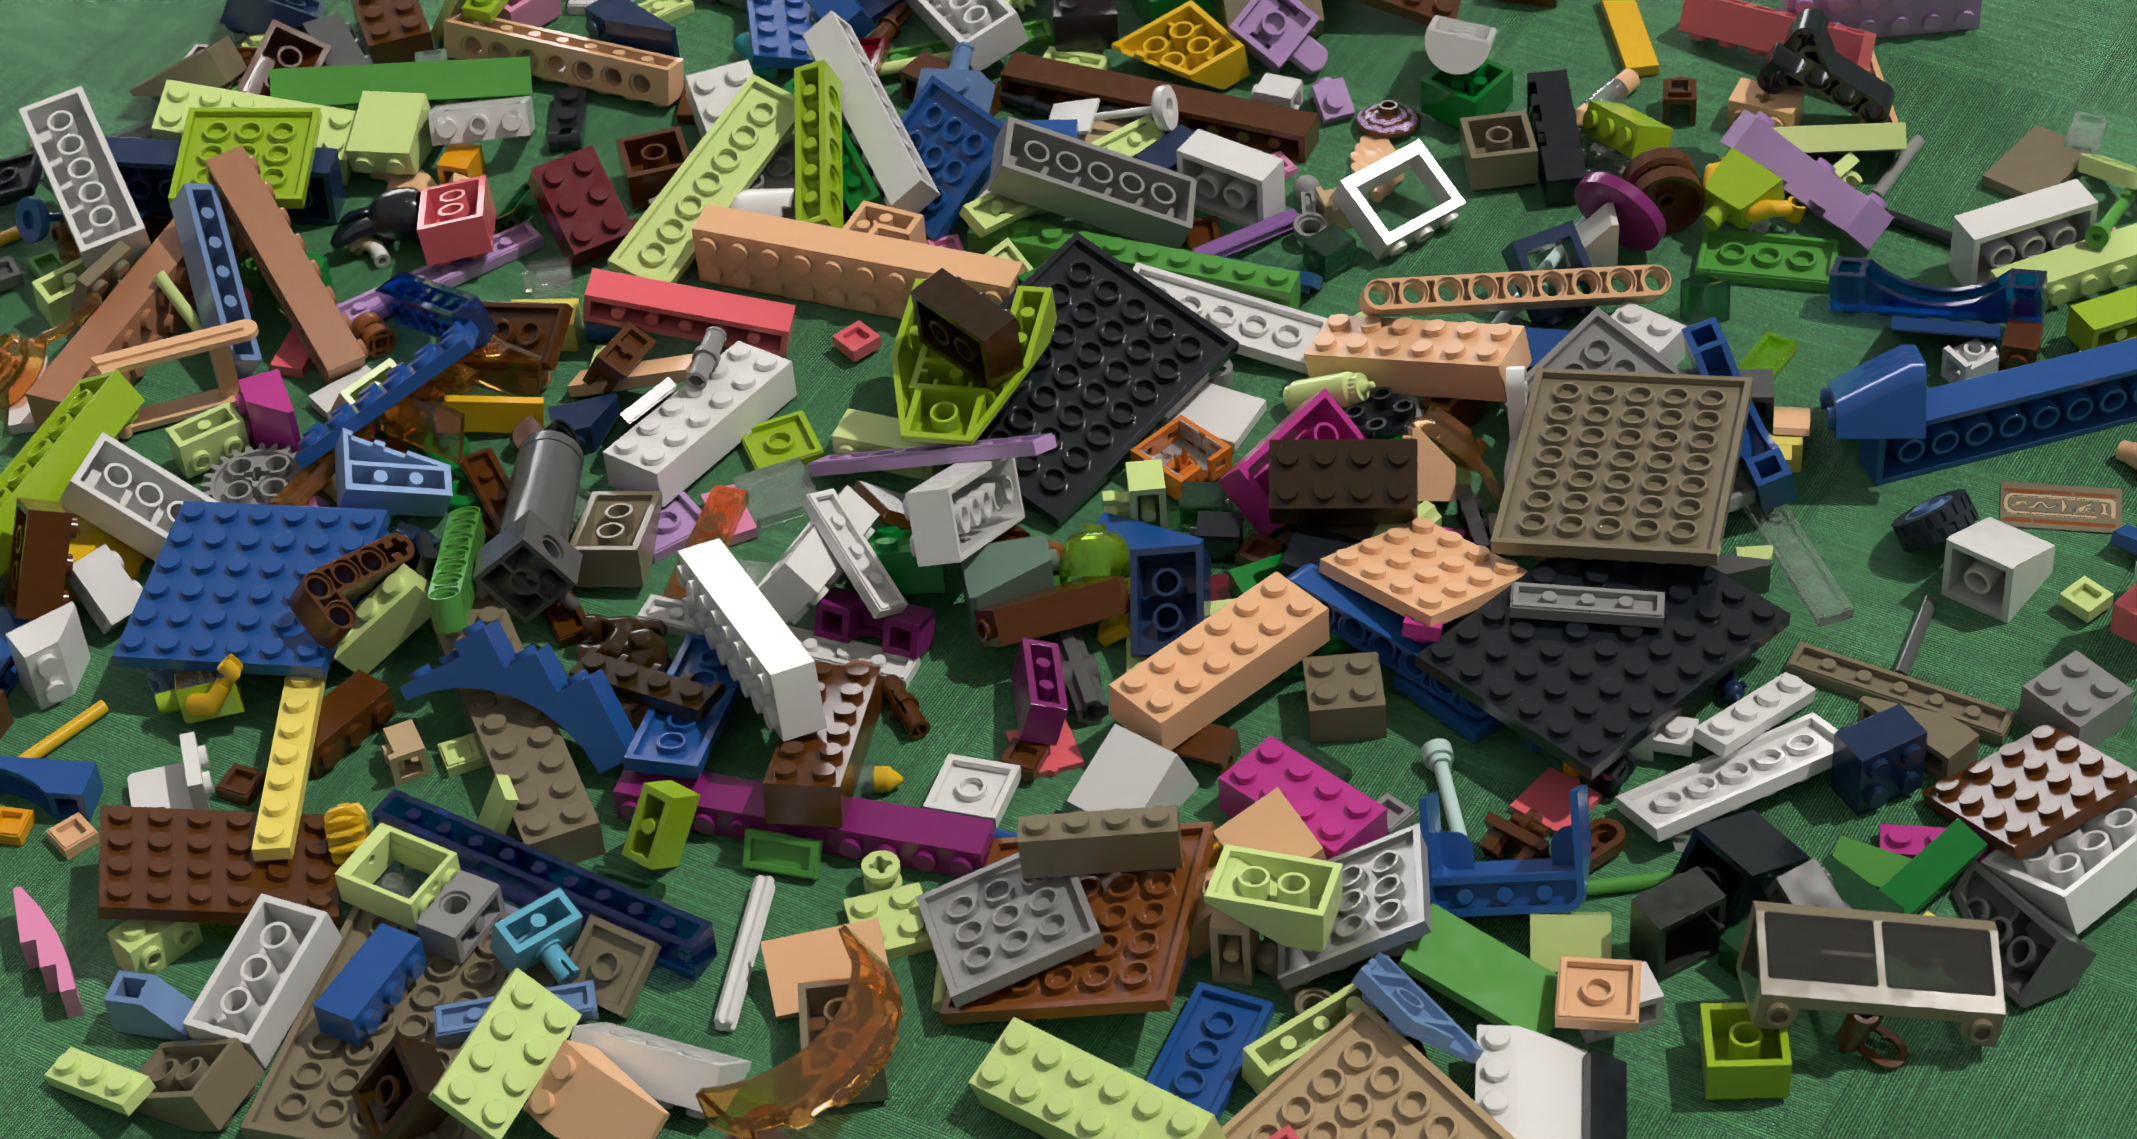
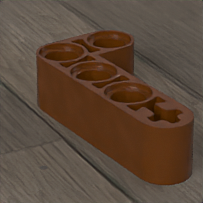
M391 533L318 567L303 577L290 595L289 606L319 645L325 648H335L341 644L357 621V614L348 601L377 588L403 563L407 565L415 553L412 541L403 534Z

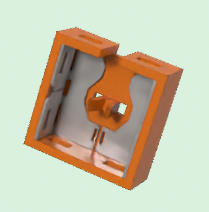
M1179 415L1130 450L1131 462L1162 459L1166 494L1180 503H1184L1203 489V482H1213L1233 467L1232 446L1183 415Z

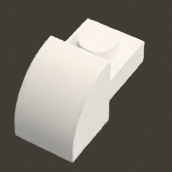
M1674 715L1628 752L1635 759L1653 762L1655 752L1692 757L1696 743L1692 738L1695 727L1699 725V719Z

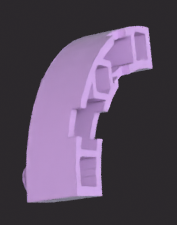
M1744 109L1719 142L1729 150L1732 147L1781 177L1783 179L1784 192L1787 195L1795 197L1797 202L1805 206L1806 209L1830 226H1836L1845 236L1869 250L1895 218L1885 210L1888 204L1875 193L1871 192L1867 196L1833 174L1836 168L1820 157L1817 161L1812 159L1774 130L1772 127L1775 125V122L1763 112L1759 111L1755 115Z

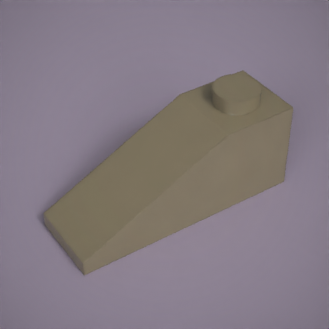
M1863 696L1859 699L1857 722L1893 707L1898 703ZM1901 704L1928 732L1924 772L1939 781L1967 768L1970 763L1977 761L1980 735L1969 726L1962 724L1950 715Z

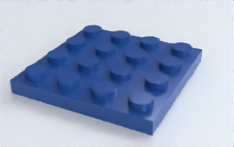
M932 75L904 113L901 121L940 193L935 200L918 213L924 215L926 234L937 241L948 236L961 218L959 213L963 205L973 201L989 180L994 141L1004 124ZM866 166L871 177L875 175L873 170ZM877 186L882 197H886L885 193Z

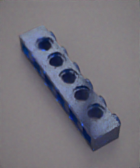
M404 271L398 272L375 289V292L396 323L442 340L444 339L443 333L454 324L459 322L463 326L471 320L480 331L473 348L477 350L486 346L491 341V336L499 330L478 296Z

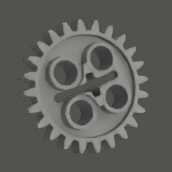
M263 442L255 450L250 445H246L245 452L243 453L235 449L232 450V458L221 456V465L211 464V473L204 474L205 483L201 484V489L203 493L218 502L303 506L310 497L315 496L314 490L318 489L314 465L310 464L302 469L294 459L297 451L293 453L290 445L280 450L278 443H274L270 449H266Z

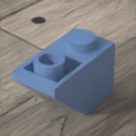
M123 970L118 971L104 998L115 1032L189 1041L191 1036L182 1023L193 1007L194 1001L156 975Z

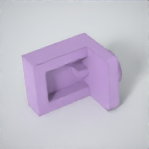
M1331 77L1321 78L1311 86L1307 98L1309 103H1315L1323 125L1354 116L1355 109L1343 77L1336 79Z

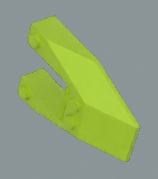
M915 278L912 290L926 279ZM1017 286L1010 311L1018 321L1017 329L1019 341L1022 345L1024 368L993 392L920 342L910 293L891 352L902 441L972 446L1051 341L1057 320L1052 288Z

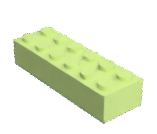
M166 80L151 128L152 139L182 140L189 107L320 108L322 120L316 147L337 148L343 185H348L352 168L346 154V147L357 111Z
M1013 1017L968 1082L982 1106L1047 1139H1226L1214 1114L1016 1017Z

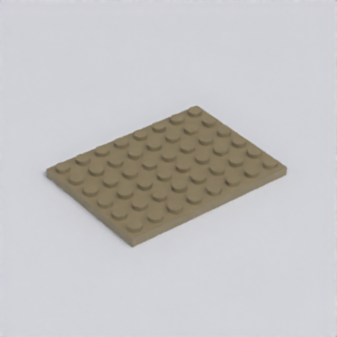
M1537 368L1490 541L1491 554L1718 566L1753 393V377Z
M353 905L339 932L343 939L299 1011L240 1126L243 1138L370 1139L350 1091L395 1034L434 1044L445 1070L448 1068L465 1041L438 1046L433 1006L496 996L510 974L490 949L493 927L462 965L424 950L427 965L423 974L415 979L407 988L400 1002L393 1006L381 1020L378 1029L373 1034H370L363 1044L358 1047L320 1032L313 1004L381 923L419 937L418 931ZM504 913L497 922L508 917L511 913ZM582 927L580 928L579 937L582 933ZM577 941L563 948L569 958ZM542 962L523 971L545 988L556 986L558 983ZM449 1114L437 1130L414 1139L484 1138Z

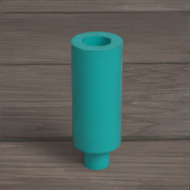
M748 32L740 34L734 41V49L744 60L748 59L751 69L760 78L774 79L777 76L776 68L752 66Z

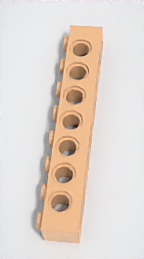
M458 10L443 20L444 56L466 60L530 56L531 75L540 77L543 81L568 83L573 88L586 87L594 89L600 94H617L632 101L644 100L652 102L653 105L658 107L670 106L681 97L683 92L684 59L500 18H496L491 24L463 17L462 10Z

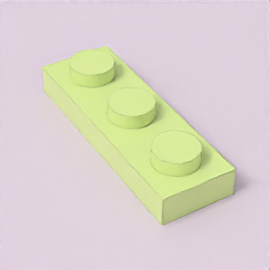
M70 1047L62 1054L56 1063L44 1074L52 1087L130 1116L156 1088L147 1075Z

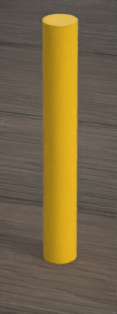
M99 700L17 757L43 758L109 712L108 706L104 701Z

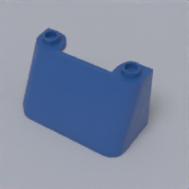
M1899 345L1827 381V388H1820V410L1826 409L1827 429H1834L1836 439L1926 438V364L1917 346Z

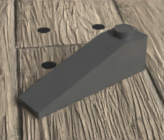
M1976 860L1968 867L1951 892L1964 919L1995 922L1998 930L2004 992L2024 1008L2075 987L2097 955L2094 950L2075 934ZM1991 952V956H1990V959H1989V963H1990V965H1991V967H1992V969H1993V971H1994V968H1993V958H1992V952Z

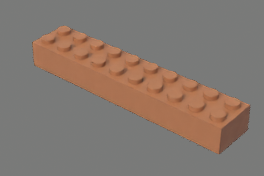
M222 208L235 259L237 260L247 248L224 208ZM174 218L26 392L36 431L79 380L100 375L91 363L90 357L170 338L179 332L185 321L153 280L154 276L164 270L193 310L196 311L197 306ZM149 366L122 372L121 374L133 386L143 376Z

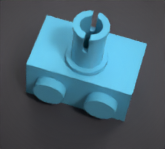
M559 887L495 923L490 949L509 974L516 967L521 971H525L542 962L557 980L558 985L568 984L565 980L566 978L572 983L579 977L581 970L579 967H576L563 948L578 940L583 916Z

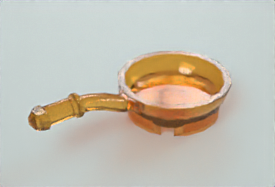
M97 292L89 293L79 307L69 314V318L66 321L41 333L38 337H22L16 332H11V336L5 333L0 335V410H6L16 405L26 396V392L37 381L43 369L47 344L64 337L78 325L82 326L86 318L100 306L102 302L100 294Z
M1434 405L1429 407L1424 416L1416 417L1409 422L1412 428H1420L1447 456L1473 473L1480 474L1486 487L1495 499L1501 503L1504 490L1498 484L1490 467L1486 466L1482 460L1490 446L1481 437L1478 436L1477 439L1472 437V430Z

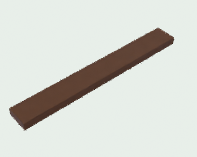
M489 447L458 458V463L489 522L498 535L501 530L511 482L492 448ZM572 590L568 591L569 593H571V594L575 597V595H574V593L572 592ZM555 601L540 613L560 650L588 640L587 634H583L582 619L585 613L580 604L575 611L569 612L559 602Z

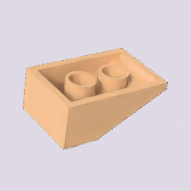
M569 1040L563 1041L523 1107L546 1131L558 1139H656L670 1116L660 1104L596 1046Z

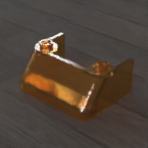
M483 335L476 340L472 351L379 416V427L383 432L460 464L463 461L465 414L441 404L445 400V395H462L479 382L513 397H540L542 356L503 341L497 336Z

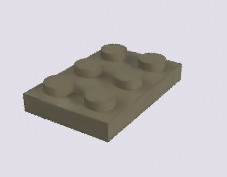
M120 240L76 279L66 340L69 342L128 272L131 265L129 263L131 247Z

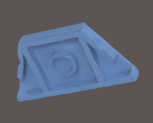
M1384 951L1379 952L1367 965L1365 964L1352 980L1363 992L1362 999L1372 1008L1381 1010L1389 1018L1388 1025L1398 1034L1405 1037L1410 1036L1473 1064L1477 1062L1484 1052Z

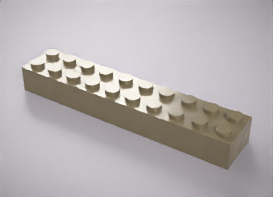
M477 584L467 627L481 619L485 626L498 619L515 652L523 650L524 648L506 607ZM432 616L427 620L430 634L440 657L456 650L453 643L465 636L462 630L451 634H438L434 630ZM453 688L470 730L474 733L482 752L485 766L492 782L495 774L508 775L512 781L519 802L510 826L531 876L536 877L606 854L599 819L557 723L541 710L515 697L486 689Z

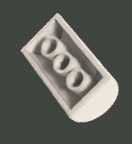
M1436 15L1426 29V52L1432 63L1440 70L1450 74H1466L1474 71L1484 63L1494 43L1497 30L1493 27Z

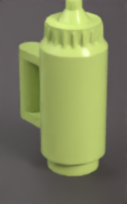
M1347 371L1295 380L1291 385L1285 387L1283 400L1286 409L1292 413L1302 402L1326 388L1343 409L1366 401L1369 398L1370 390H1373L1376 385L1373 381L1368 382L1367 377L1361 372L1352 373Z

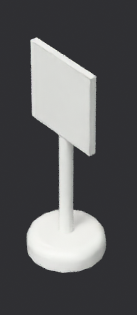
M1167 84L1155 88L1152 94L1151 106L1097 113L1100 99L1093 98L1055 103L1049 116V120L1078 119L1079 135L1090 134L1094 121L1148 114L1153 115L1154 122L1162 131H1172L1178 124V104L1175 92Z

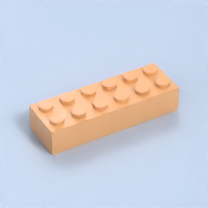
M1346 314L1330 315L1304 353L1309 378L1347 371L1352 373L1361 372L1367 377L1368 382L1373 381L1376 386L1373 390H1370L1371 392L1380 387H1389L1393 393L1401 395L1507 402V366H1526L1527 370L1532 362L1525 326L1509 325L1507 323L1485 324L1474 321L1450 322L1441 319L1414 320L1408 317L1399 319L1380 318L1378 316L1362 317L1348 316Z
M1276 571L1110 683L1111 717L1129 731L1171 751L1300 662L1302 657H1307L1330 641L1329 608Z

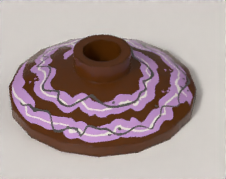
M1384 100L1379 104L1365 107L1356 115L1355 123L1358 129L1365 134L1381 138L1403 137L1416 131L1420 127L1421 117L1411 107L1398 104L1393 100Z

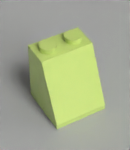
M362 92L346 147V154L353 172L391 173L395 175L417 174L434 147L432 146L428 118L431 108L426 93Z

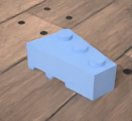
M342 428L334 450L337 508L388 510V513L392 515L444 518L453 496L451 465L408 450L405 454L385 447V442L375 439L373 443L353 436V431Z

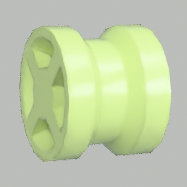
M880 850L864 857L861 863V870L864 877L863 885L866 894L903 885L900 874V860L897 855L890 851Z

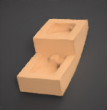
M1774 406L1773 435L1810 436V408Z

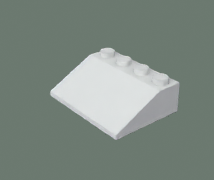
M2137 795L2018 861L1995 849L1981 860L1980 863L2073 934L2078 935L2137 888Z
M1477 1025V1044L1484 1052L1476 1062L1475 1102L1516 1139H1583L1584 1055L1588 1050L1521 1026Z

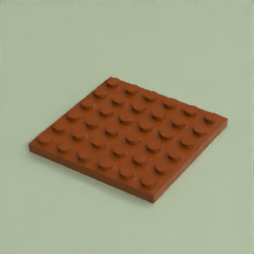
M1213 821L1180 824L1182 834V868L1078 875L1105 944L958 1008L955 1007L947 988L939 1012L944 1025L1011 1021L1013 1017L1020 1020L1171 1011L1216 839L1213 833L1216 830ZM1017 837L993 839L985 867L1018 853Z

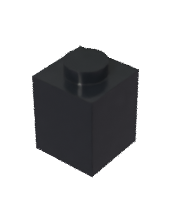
M1198 511L1197 525L1190 526L1189 535L1204 539V547L1211 558V563L1236 564L1235 554L1243 545L1242 512Z

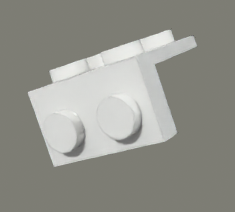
M194 731L179 735L183 762L135 772L128 776L131 807L211 810L208 794L214 793V787L210 771L204 772V768L210 767L206 746H198Z

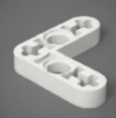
M1507 366L1506 368L1510 441L1504 467V487L1529 399L1526 366Z

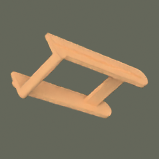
M250 319L238 320L90 357L91 363L99 374H104L116 370L122 373L207 351L210 352L219 388L139 408L137 410L139 413L138 417L130 425L123 427L118 436L121 439H128L134 432L186 420L228 401L233 407H237L235 395H238L239 384L230 346L254 339L259 333L257 323Z

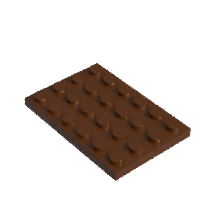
M101 805L98 919L243 924L262 893L328 912L336 928H338L340 917L339 891L335 878L338 867L332 861L331 853L328 849L324 829L325 815L301 814L293 859L254 861L251 848L259 812Z

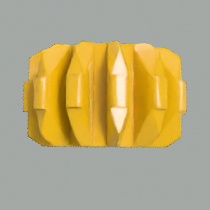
M359 802L339 804L337 807L328 809L325 813L324 829L328 849L331 853L332 861L340 868L372 833L370 820L367 818L366 810Z

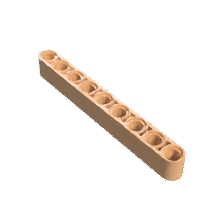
M1651 264L1380 278L1370 281L1358 297V305L1363 314L1367 316L1395 317L1622 305L1626 300L1634 304L1656 302L1668 291L1671 286V275L1665 267ZM1645 277L1654 278L1659 284V290L1649 289L1645 283ZM1611 279L1620 280L1624 284L1625 292L1615 291L1611 286ZM1579 280L1586 282L1590 286L1591 293H1581L1577 289L1576 282ZM1542 283H1551L1556 288V296L1545 294L1542 289ZM1507 285H1517L1522 291V297L1515 298L1511 296ZM1473 287H1483L1487 291L1488 299L1482 300L1477 298L1473 293ZM1438 288L1449 289L1453 294V301L1442 300L1438 294ZM1407 289L1415 291L1419 297V302H1408L1404 298L1403 291ZM1369 292H1379L1384 298V304L1375 305L1372 303L1368 296Z

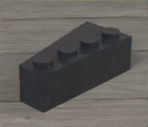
M1054 0L1055 51L1112 49L1111 44L1119 40L1118 13L1111 0Z
M1567 69L1527 73L1526 112L1538 149V175L1546 207L1576 205L1574 198L1575 188L1585 175L1591 173V170H1586L1587 154L1586 150L1582 149L1581 130L1577 126L1576 111L1573 105Z

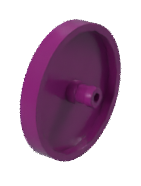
M1591 172L1585 175L1575 188V202L1585 219H1588L1604 204L1614 203L1619 223V245L1632 250L1649 251L1654 249L1665 236L1666 222L1658 207L1646 194L1626 180L1604 172Z

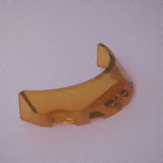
M844 923L838 931L851 960L852 968L849 987L838 1012L815 1040L798 1054L777 1067L739 1082L700 1088L695 1096L707 1123L711 1127L738 1138H757L756 1132L785 1126L794 1129L804 1127L816 1122L813 1116L833 1105L841 1108L854 1099L872 1082L873 1076L882 1070L888 1062L898 1042L897 1030L900 1017H903V1002L899 987L886 963Z

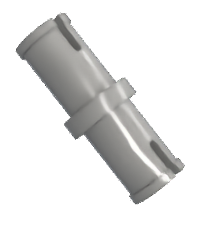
M716 326L708 327L701 344L694 349L692 354L693 362L685 376V381L690 387L694 389L705 388L712 370L718 367L721 359L719 353L727 340V334L723 329Z

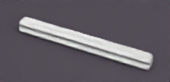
M762 875L756 876L752 884L714 1016L715 1028L720 1032L727 1031L730 1033L737 1026L776 888L774 878L769 875L766 877Z

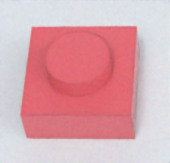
M860 320L832 336L833 346L854 362L882 347L881 336Z

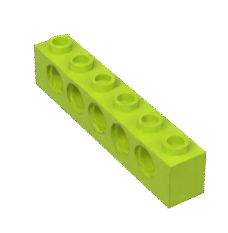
M823 59L794 68L795 220L843 228L841 81Z

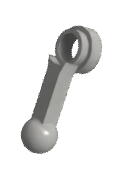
M1302 175L1295 181L1293 187L1296 197L1301 200L1302 214L1294 220V235L1300 243L1314 246L1321 243L1328 232L1327 220L1321 214L1316 213L1315 187L1320 186L1318 180L1311 175ZM1315 231L1316 233H1314V234H1307V233H1304V232Z

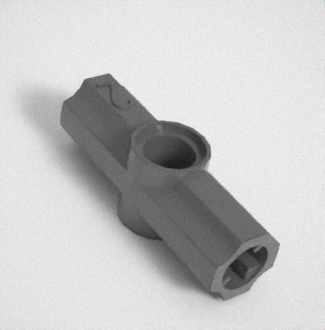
M1071 628L1054 633L1049 637V642L1059 645L1065 692L1069 696L1077 720L1086 723L1087 726L1101 723V720L1109 714L1108 701L1101 687V677L1095 656L1089 655L1080 630Z

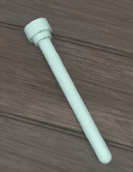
M1442 738L1432 739L1426 742L1421 749L1424 764L1431 772L1435 773L1450 831H1458L1467 836L1450 772L1454 762L1451 743Z

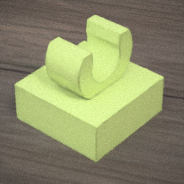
M1852 152L1846 154L1833 166L1836 168L1833 174L1852 187L1856 188L1863 182L1858 173L1850 171L1859 162Z

